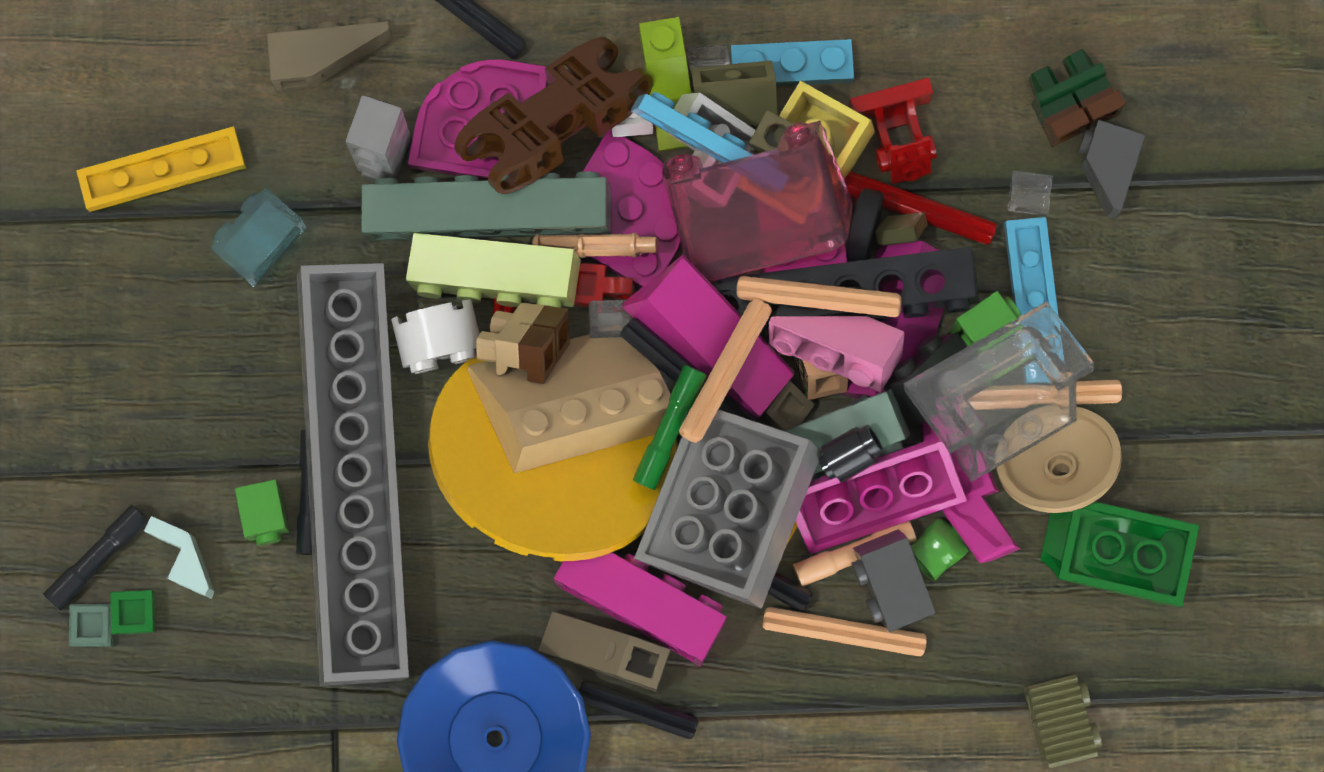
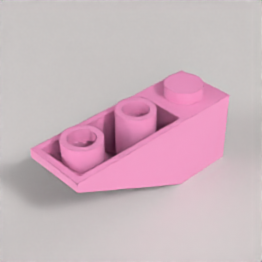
M868 316L771 317L769 320V345L778 352L787 356H795L812 363L822 371H831L850 379L858 386L869 387L879 392L883 390L903 355L904 331Z

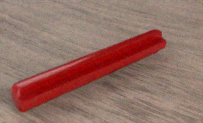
M852 171L847 174L840 187V191L843 194L857 199L863 189L884 193L883 208L902 215L925 212L927 224L986 245L992 242L997 225L995 222Z

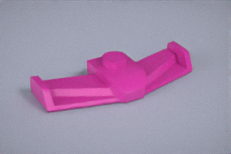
M958 396L933 421L921 423L923 441L925 442L940 436L946 439L967 501L942 509V512L979 563L991 562L1021 548L984 499L999 492L985 454L978 452L969 457L967 455L960 406L961 401Z

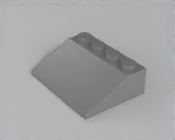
M718 409L702 440L692 443L684 437L681 438L634 559L724 596L762 609L822 451L808 439Z

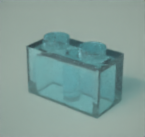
M267 188L260 194L255 192L246 199L240 208L242 214L232 225L226 223L217 231L213 237L215 244L211 247L216 257L252 288L307 228L302 218Z

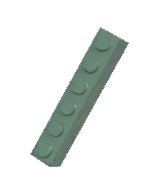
M591 171L576 173V178H560L559 174L547 173L534 183L509 194H500L489 185L488 181H479V177L471 175L456 176L454 182H439V179L435 177H417L414 179V183H399V180L394 178H378L374 180V184L362 185L361 233L370 241L412 240L413 233L460 238L534 237L536 234H611V185L606 177H600V173ZM506 174L501 181L505 180L509 174Z

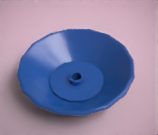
M491 640L456 648L423 671L403 703L397 735V746L403 772H585L591 732L583 697L561 666L529 646ZM493 731H499L503 735V742L498 747L490 746L487 740L489 734Z

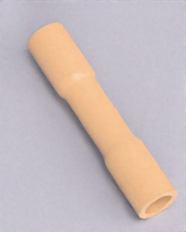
M910 521L875 532L871 536L833 551H825L792 564L799 584L804 587L851 566V562L857 560L853 547L897 529L908 538L911 545L917 539Z

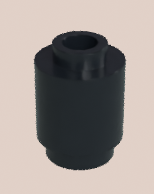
M867 424L861 428L855 426L821 446L823 455L818 460L825 474L831 480L837 477L843 483L878 462L877 458L885 452L876 433Z

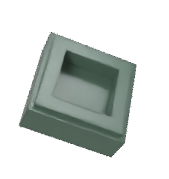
M110 604L69 605L70 647H113Z

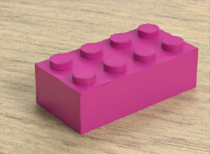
M609 553L592 559L562 562L553 578L557 587L698 666H702L727 616L721 614L723 608L721 604L702 594L698 600L684 593L686 585L666 574L660 580L648 573L649 565L634 559L635 556L628 553L624 559L614 553Z

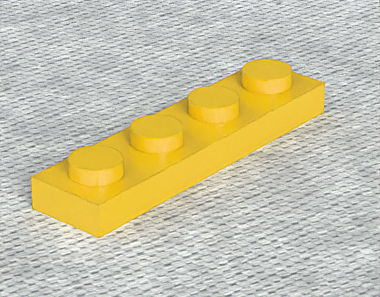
M233 126L79 169L76 172L86 209L92 212L246 168L238 135Z

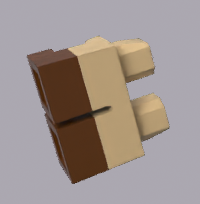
M521 302L514 313L496 311L491 319L490 332L482 331L477 337V359L495 362L496 375L505 374L509 367L527 370V381L543 384L570 345L569 309Z

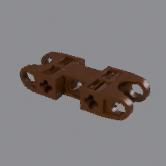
M606 37L592 39L575 47L547 66L545 73L548 86L523 103H520L512 94L507 93L480 111L459 132L455 140L454 150L457 155L467 162L478 158L483 160L487 157H498L499 161L489 173L488 183L500 194L515 192L534 183L563 163L560 144L587 126L600 137L627 119L633 113L631 109L638 96L650 94L653 79L651 75L641 68L632 71L625 70L619 73L608 72L607 70L617 59L618 47ZM606 50L605 53L600 58H598L600 53ZM640 83L637 89L631 92ZM478 137L470 146L467 147L471 140ZM509 173L508 177L505 180L501 181L502 178Z

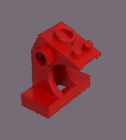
M929 78L850 98L849 108L868 119L872 118L880 146L879 149H875L877 164L881 173L888 172L892 184L902 181H915L924 175L931 174V160L937 158L933 138L931 135L923 137L915 107L928 104L931 101L933 90ZM907 126L912 143L892 146L887 131Z

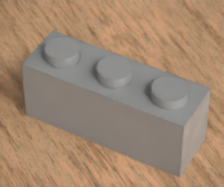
M362 95L345 141L357 170L362 172L361 177L372 183L378 178L398 179L412 140L402 108Z

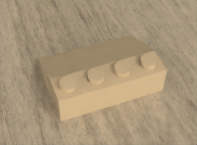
M620 327L570 339V345L543 384L527 381V370L509 367L505 374L496 375L495 362L484 361L468 366L467 371L514 473L655 435L668 407L671 394L659 370L621 337L620 333L622 330Z

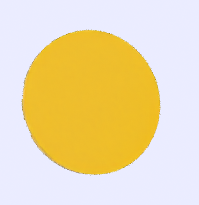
M475 355V358L465 362L450 377L439 394L432 413L428 440L429 458L434 477L442 494L467 525L471 528L476 527L494 539V544L524 556L533 554L552 557L554 561H579L607 555L630 544L645 532L678 448L677 440H675L671 449L670 459L656 490L647 488L632 480L644 452L652 442L654 435L514 473L467 371L469 365L484 361L478 360L477 355Z

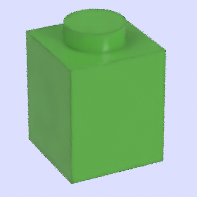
M276 479L235 488L243 534L247 540H256L257 546L280 542V535L290 533L281 485Z

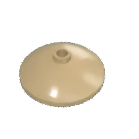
M1069 405L1041 408L1017 420L1002 437L996 454L997 473L1006 492L1023 506L1048 513L1077 510L1098 500L1115 482L1122 461L1120 442L1111 425L1104 418L1090 410ZM1059 473H1067V474L1062 475V476H1056V475H1058Z

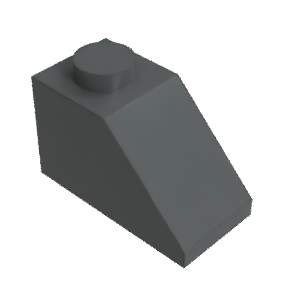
M1098 120L1092 131L1085 130L1078 153L1084 154L1081 168L1107 217L1116 219L1122 211L1145 135Z

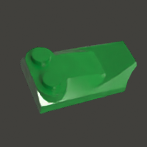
M1093 502L1077 510L1050 513L1040 561L1054 572L1058 580L1148 600L1157 605H1170L1181 608L1184 602L1200 525Z

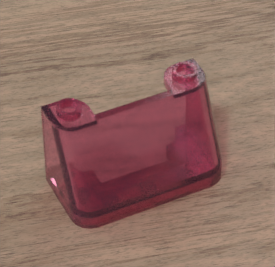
M821 121L808 124L800 122L789 126L779 140L778 149L703 168L699 157L690 156L689 154H679L664 162L663 180L684 255L709 282L827 253L842 246L848 238L853 201Z

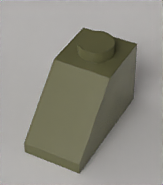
M772 60L691 68L694 93L700 92L750 127L757 128L767 110L778 115L776 78Z

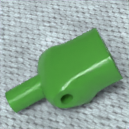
M936 519L910 545L919 569L933 582L968 553L967 545L955 528L942 519Z

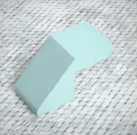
M151 516L144 531L157 539L181 549L167 579L212 599L215 591L196 538L182 529Z

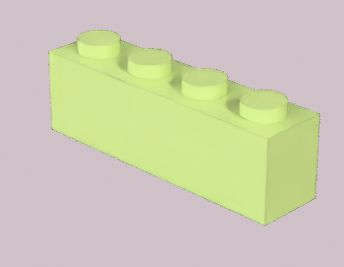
M413 233L406 281L417 291V295L426 298L439 299L442 293L457 295L456 298L461 301L470 299L472 303L481 302V297L497 298L496 303L508 307H518L521 302L560 308L561 306L574 307L581 259L574 249Z

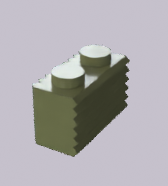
M1075 674L1023 688L1044 770L1098 757L1096 748L1102 747V742L1097 724L1095 722L1089 724L1085 707L1091 706V700L1085 682L1078 683V678Z

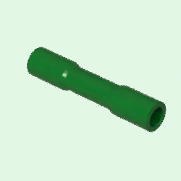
M684 364L669 397L668 407L652 442L644 452L632 479L633 481L656 490L670 459V452L679 434V429L698 397L707 374Z

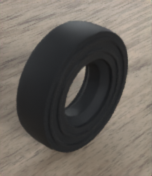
M863 189L861 191L846 246L847 259L851 261L869 260L876 240L875 231L880 224L884 193L872 189Z

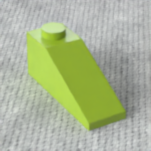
M675 17L639 23V39L644 68L653 79V86L649 95L651 96L653 92H657L669 98L675 103L674 109L681 95L691 94L680 19ZM654 125L659 152L689 148Z

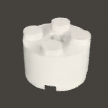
M462 300L463 309H457V306L453 307L452 302L406 313L407 322L402 323V319L399 317L392 318L391 321L403 368L410 367L411 373L420 374L439 369L437 361L450 358L451 363L461 364L471 358H475V355H477L476 340L480 333L472 300Z

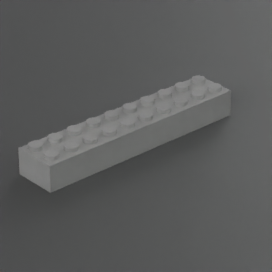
M384 263L300 266L297 274L319 686L404 681L409 677Z

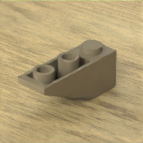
M372 17L360 19L355 25L341 26V23L331 21L320 23L315 29L301 30L299 26L290 25L277 28V32L267 33L270 78L275 90L317 87L392 41V31L389 22H381V19Z
M553 611L538 650L539 652L657 692L670 654V649Z

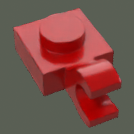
M580 263L574 306L603 308L604 296L626 301L634 295L635 284L633 283V278L606 277V265Z

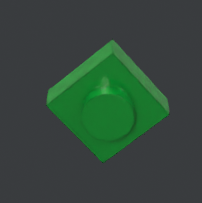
M155 591L110 592L111 634L156 633Z

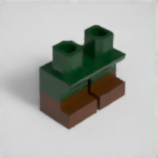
M1083 49L1067 56L1062 61L1070 78L1058 83L1050 66L1032 73L1029 77L1032 92L1035 96L1031 105L1051 147L1084 132L1086 128L1088 130L1094 127L1098 120L1105 122L1119 115L1126 105L1119 91H1114L1106 78L1102 63L1094 65Z

